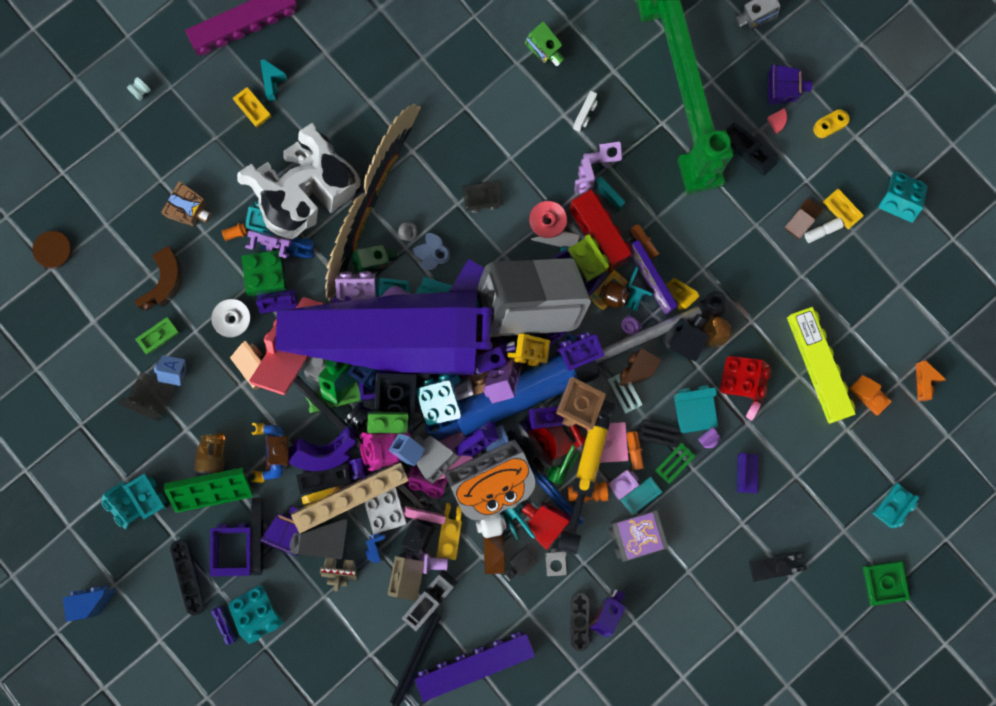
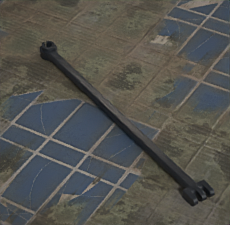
M297 375L293 384L342 432L348 425ZM355 433L356 442L354 446L360 451V444L363 443V440ZM405 483L396 487L413 505L412 508L428 511L423 504L426 503L430 508L433 506L424 495L419 498Z

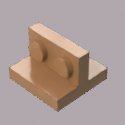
M571 377L556 414L564 417L562 424L568 427L578 424L588 430H592L606 394Z

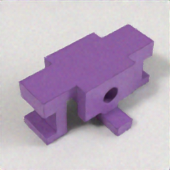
M248 231L247 237H251L250 244H247L245 248L255 249L258 241L261 242L260 244L266 245V251H274L275 248H280L279 256L289 257L286 249L291 246V239H285L266 232Z

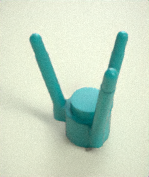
M521 502L514 508L503 510L505 512L503 516L506 518L516 540H519V536L511 518L513 520L517 518L533 539L536 537L520 516L521 510L524 508Z

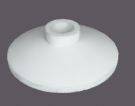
M224 300L213 310L212 325L222 336H239L246 331L250 324L249 310L238 300ZM234 316L236 318L235 321L230 323V317Z

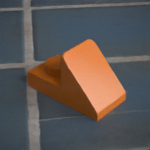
M927 361L916 363L918 401L932 399L934 387L931 385V382L946 380Z
M861 375L849 388L876 416L892 402L879 390L882 387L880 384L864 375Z

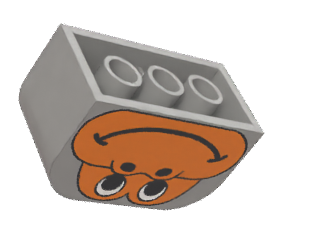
M515 439L444 473L462 512L472 520H484L489 517H495L503 510L516 507L520 502L526 500L535 488V478L524 452Z

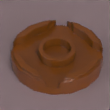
M46 231L35 239L32 252L35 260L41 266L56 269L62 267L61 265L70 260L72 245L64 234L57 231Z

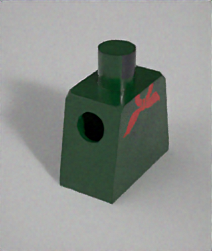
M377 245L354 250L352 263L356 274L362 271H370L372 274L387 269L388 263L397 260L398 257L395 248L385 251L384 245Z

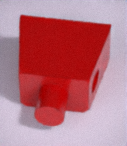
M528 502L521 511L530 518L526 524L536 536L535 539L546 550L569 523L571 518L566 513L545 502H542L538 509Z

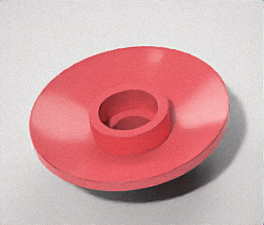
M544 201L538 203L531 210L529 223L533 232L538 236L553 238L561 234L565 229L567 216L559 204L552 201ZM545 219H550V220H551V223H550V224H546V223L544 222V220H545Z

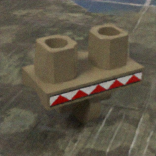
M326 558L324 566L320 567L321 577L335 578L327 580V585H334V591H339L340 586L347 587L348 581L341 579L357 581L355 561L344 560L343 569H336L337 559Z

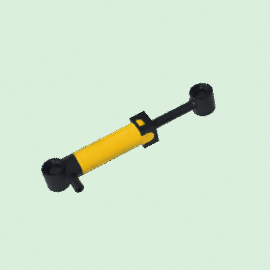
M603 401L594 428L588 430L572 493L578 494L569 530H562L557 550L577 555L581 535L576 534L584 499L585 497H592L615 407L613 402Z

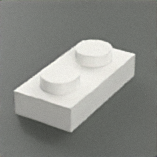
M589 92L574 123V130L580 132L582 127L586 128L590 120L588 114L590 110L594 112L598 103L596 101L597 93Z

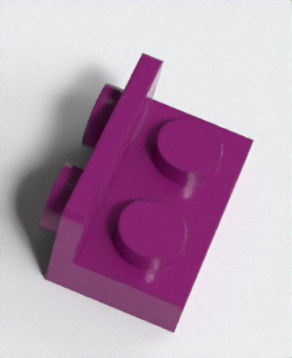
M416 464L415 466L412 465L407 476L409 481L405 484L413 490H420L427 493L430 497L441 499L448 481L446 478L437 479L432 484L424 477Z

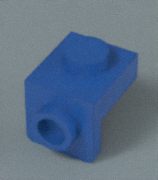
M379 532L369 536L370 540L366 541L368 547L365 550L369 561H373V564L382 561L376 542L387 539L386 535L381 536Z

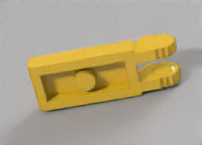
M446 503L444 513L446 518L444 524H441L437 557L456 560L462 523L460 521L462 510L458 505L456 520L448 519L451 504Z

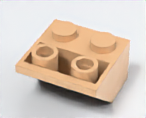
M244 341L230 358L249 382V379L262 361L261 356L263 354L253 343L249 344ZM250 384V385L252 386V388L255 389V390H258L259 388H261V387H258V386H255V385Z

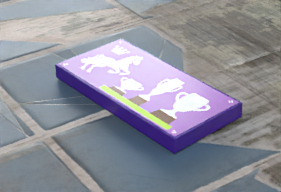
M637 240L631 245V258L635 265L639 267L638 270L665 316H668L676 309L677 303L640 240Z

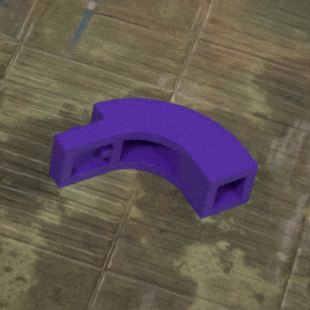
M347 426L335 440L324 445L310 444L298 438L288 449V463L308 471H323L341 465L350 458L349 449L356 442L354 429Z

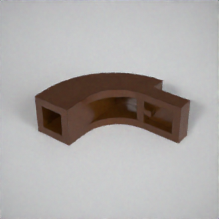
M169 246L152 255L159 267L160 278L155 288L134 300L136 306L142 311L152 309L157 302L164 307L175 297L179 290L182 279L181 265L173 249Z

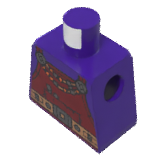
M504 336L490 338L492 349H476V373L480 374L506 365L509 357H507L508 353H516L517 342L507 343Z
M615 590L611 598L607 597L604 599L589 629L605 638L613 635L626 608L621 604L625 594ZM609 608L612 609L613 614L609 612Z

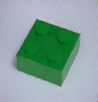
M280 250L241 255L245 291L249 297L287 291L283 257L279 256Z

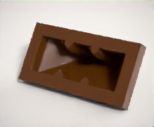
M503 534L490 538L484 537L485 574H504Z

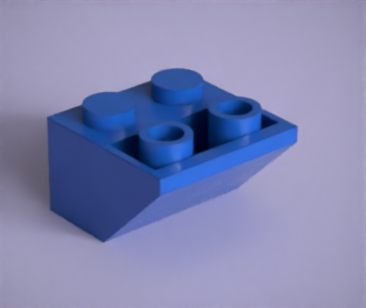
M101 586L90 588V593L88 589L69 592L70 596L63 597L66 622L99 616L115 594V589Z

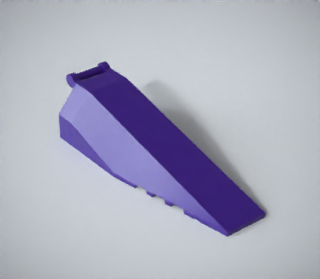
M447 292L396 294L278 310L275 350L392 373L474 375L476 349H492L490 334L493 308H477L476 293ZM477 315L483 316L482 342H476Z

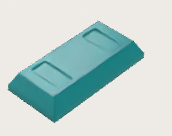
M649 477L620 501L633 516L663 491L652 477Z

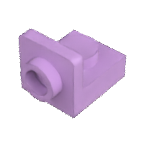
M626 470L607 485L617 499L620 500L639 486L637 483L639 479L633 471L629 472Z

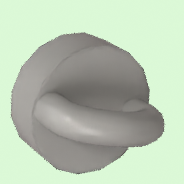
M403 222L399 227L397 237L404 241L414 240L417 234L415 224Z

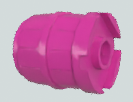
M409 431L407 433H362L360 439L363 438V443L360 444V452L364 464L371 467L368 470L374 471L381 467L403 462L392 454L389 448L398 434L411 437Z

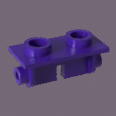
M296 290L257 295L258 299H256L260 314L297 307Z

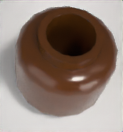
M610 281L607 286L603 285L600 291L602 302L616 309L625 306L630 295L625 285Z

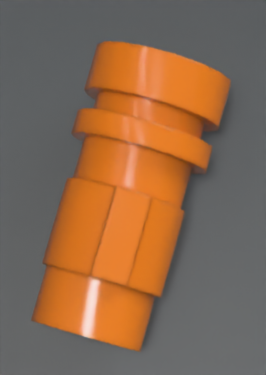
M595 482L592 497H585L584 502H589V500L598 502L600 499L601 501H608L607 482H600V484ZM568 486L569 501H576L578 494L572 493L573 486Z

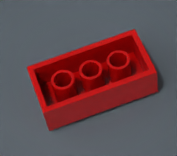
M591 189L572 200L569 211L584 236L590 235L591 238L597 240L599 251L601 254H605L609 260L607 273H610L628 262L632 249L627 241L624 242L621 238L622 233L619 227L613 225L609 211L603 209L599 195L597 193L594 194Z

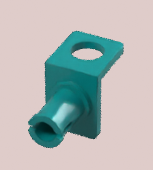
M637 266L634 268L627 285L633 292L626 305L627 308H631L633 302H635L632 308L635 311H638L643 296L651 297L653 294L632 285L639 268Z

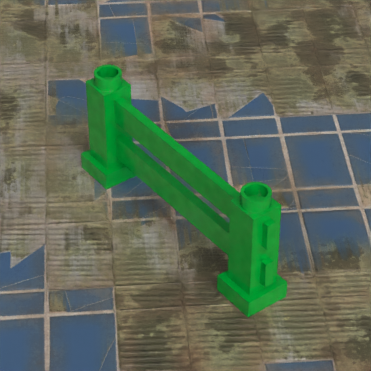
M636 0L642 22L662 19L694 146L690 153L679 155L677 159L686 195L723 187L725 181L722 172L733 157L730 138L727 130L714 131L680 0Z

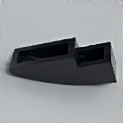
M733 122L726 129L730 138L731 148L760 174L765 176L777 164L776 155L763 147L760 140Z
M442 570L401 619L417 631L458 582L446 571Z

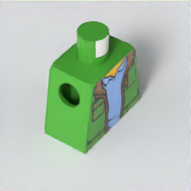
M544 21L529 33L524 43L543 63L550 59L558 66L565 60L558 52L562 44Z

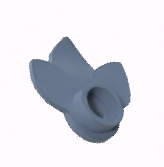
M426 233V244L413 248L416 257L422 260L420 268L423 270H433L438 264H445L450 259L449 249L443 246L439 236L432 233ZM438 253H444V257L438 258Z

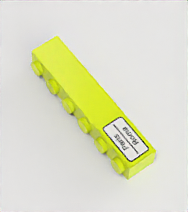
M813 307L791 314L787 317L828 423L830 424L855 415V404L849 399L847 394L848 387L841 379V369L838 364H835L833 359L834 352L831 346L827 344V335L819 324L820 317L818 312L814 311Z

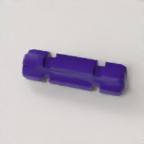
M221 606L214 608L211 613L217 619L216 624L221 635H224L225 643L229 645L235 642V634L231 632L232 628L227 617L224 616L223 608Z

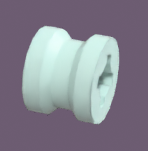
M138 77L135 78V82L132 85L127 86V89L140 101L145 93L151 91Z

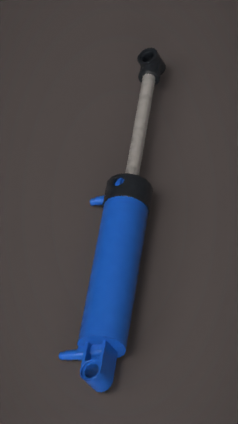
M719 291L711 292L706 299L696 302V307L603 348L605 356L570 371L567 370L561 354L549 358L547 363H539V366L529 367L520 373L514 398L492 404L490 398H487L483 392L458 400L462 416L458 419L433 425L426 423L425 429L427 434L437 441H441L461 431L465 437L474 433L488 422H499L563 393L571 377L585 384L600 377L597 363L667 333L680 318L693 321L697 313L706 319L711 316L719 317L723 315L726 306L725 295ZM571 334L567 336L569 340H576ZM439 428L436 432H431L432 429Z

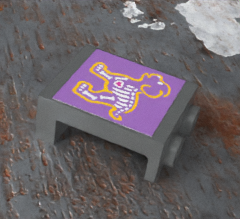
M657 510L611 523V528L608 529L611 540L615 539L617 545L614 548L617 559L621 558L622 562L669 548Z

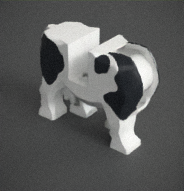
M313 123L300 130L298 140L302 144L307 145L311 151L302 148L298 142L283 151V159L285 161L294 162L300 166L290 169L281 178L277 176L275 170L271 169L268 162L258 169H255L250 164L238 172V182L251 186L259 198V208L266 228L273 234L285 239L292 240L306 229L316 225L318 208L309 199L311 193L319 199L330 213H333L338 207L347 203L355 195V190L361 185L358 173L348 162L335 153L328 137L317 132Z

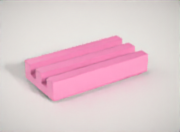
M408 506L404 508L406 517L438 524H444L446 517L443 514Z

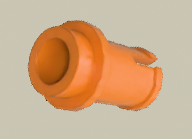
M237 223L236 226L222 230V235L226 242L240 236L245 237V234H248L244 223Z

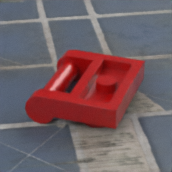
M576 424L569 426L577 441L573 444L562 426L546 428L556 438L558 444L557 459L566 455L572 445H575V449L585 444L586 437L583 438Z

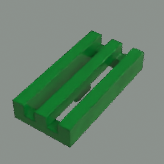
M680 443L655 471L670 484L696 456L683 443ZM682 449L684 452L663 473L661 471L662 468ZM686 455H688L689 457L686 459V461L668 478L667 475L669 474V472Z

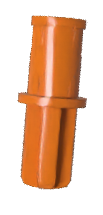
M637 224L630 229L636 241L640 240L651 260L660 254L650 241L651 238L647 237L640 225Z
M631 431L626 433L632 470L645 468L641 453L643 449L640 448L638 432Z

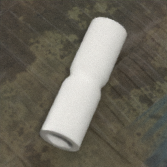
M839 217L831 220L822 226L804 233L805 239L808 243L820 239L826 234L843 228V222Z

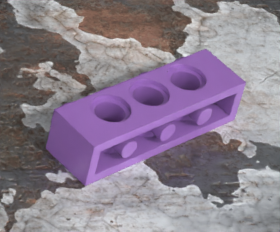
M509 357L506 365L489 370L484 393L487 398H490L492 404L515 397L523 363L514 362V358Z

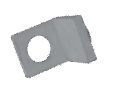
M551 548L549 553H545L547 576L567 575L566 552L557 550V548ZM554 560H559L562 564V568L558 572H554L550 567L551 562Z

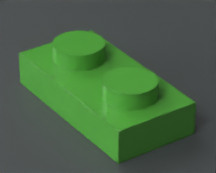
M166 317L135 340L145 354L149 355L177 336L179 331L172 321Z
M368 412V433H407L408 412Z

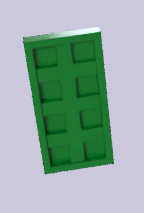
M243 468L164 484V491L175 513L253 497V491Z

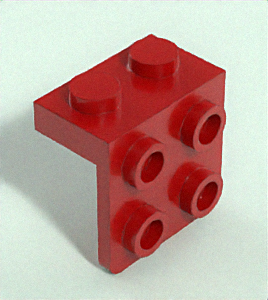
M728 356L725 362L720 392L749 397L754 401L763 403V399L767 395V380L771 376L770 365L763 360Z

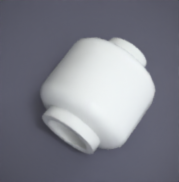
M499 514L495 517L476 521L478 533L482 532L485 538L502 535L503 530L506 529V523L503 514Z

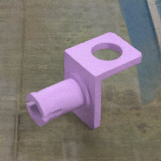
M621 142L600 144L599 152L585 153L583 155V159L589 158L591 164L601 163L606 169H609V162L622 160ZM615 147L617 149L615 157H609V148Z
M429 553L423 554L421 561L424 562V574H427L429 570L447 571L448 558H430ZM406 554V558H408V559L413 558V557H411V556H409V555Z

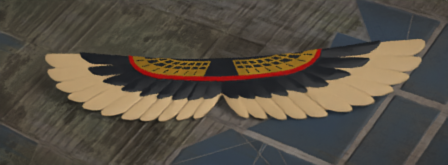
M412 104L405 110H402L400 115L395 117L393 124H390L387 135L383 136L381 144L378 145L376 155L373 156L372 165H369L368 174L365 175L364 188H358L354 195L353 205L348 211L350 213L345 217L343 221L345 223L339 230L340 233L335 241L336 246L330 255L332 257L327 265L329 270L325 278L327 280L325 289L328 302L336 291L335 279L341 272H346L380 191L399 156L400 149L412 130L414 121L421 109L416 104Z

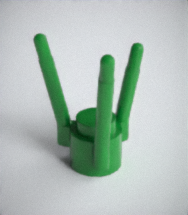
M575 445L571 446L562 466L555 465L553 468L552 465L550 468H547L548 480L557 484L563 483L579 456V452H576L568 464Z

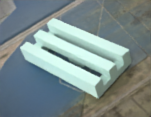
M620 374L607 380L625 414L643 405L632 384L627 385L636 402L635 405L625 387L619 385L630 406L629 408L626 407L613 382L616 380L619 385L621 381Z

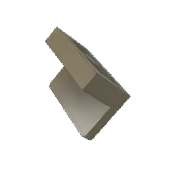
M395 556L387 595L416 601L418 599L424 562Z

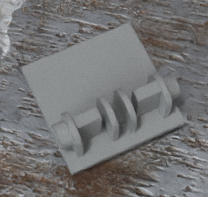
M396 487L364 502L373 534L407 524V518L405 519L403 512L404 508L398 495L399 491Z

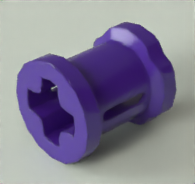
M362 458L349 461L353 468V480H360L370 475L367 473V468Z

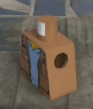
M181 182L177 183L161 212L168 219L195 226L198 219L207 223L212 215L211 212L205 210L207 205L205 200Z

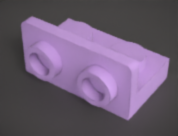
M589 158L581 160L578 172L579 179L575 181V194L580 193L582 195L594 188L595 178Z
M362 271L359 274L341 272L335 279L336 298L343 300L345 296L351 297L350 301L376 297V274H371L370 271Z

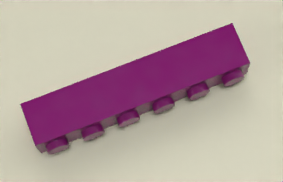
M250 0L185 31L197 55H207L215 48L224 47L233 40H240L246 34L257 32L268 24H275L279 19L290 17L299 10L295 0Z

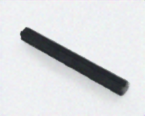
M436 613L430 615L390 700L392 705L400 706L441 619L440 615Z

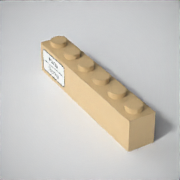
M398 462L292 512L291 516L299 533H302L409 480L401 463Z

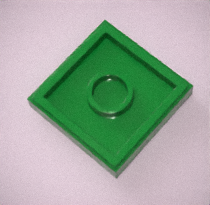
M903 561L863 566L870 606L910 600Z

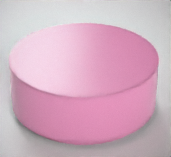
M754 401L746 418L753 420L761 403Z

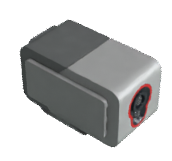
M574 259L491 262L485 266L476 289L480 307L493 308L490 337L573 331L580 326L591 303ZM477 315L476 327L479 336L482 337L483 316Z

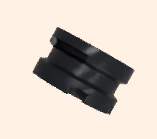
M362 401L352 409L344 420L346 424L350 423L356 432L368 421V412L373 411L370 408L363 407L364 403Z

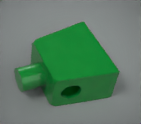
M326 360V366L318 376L321 395L323 399L338 405L357 380L347 374L352 367L350 364Z

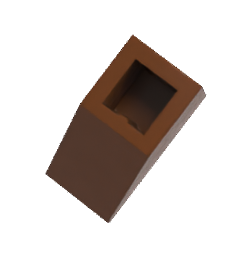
M642 348L637 352H633L628 359V362H630L628 368L625 367L620 374L622 379L619 385L626 386L648 380L654 375L661 359Z

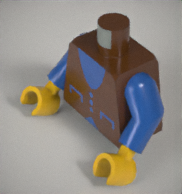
M252 423L256 427V431L252 432L253 435L265 434V471L253 470L251 474H255V479L251 480V482L263 483L265 480L281 477L283 471L288 466V436L284 434L281 426Z

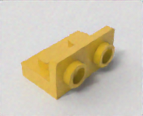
M518 334L516 353H508L507 357L514 358V362L526 363L527 361L529 366H539V363H547L550 340L527 334Z

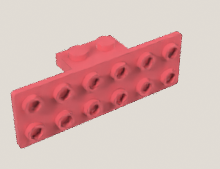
M303 297L296 308L323 305L324 303ZM276 319L270 332H267L264 338L267 353L249 379V382L252 385L285 395L309 356L275 350Z

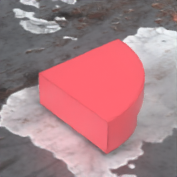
M785 109L767 118L776 134L786 124L787 114Z

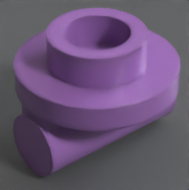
M629 314L621 323L623 331L628 335H634L642 328L639 322Z
M712 427L699 437L698 440L704 448H713L718 444L720 436Z

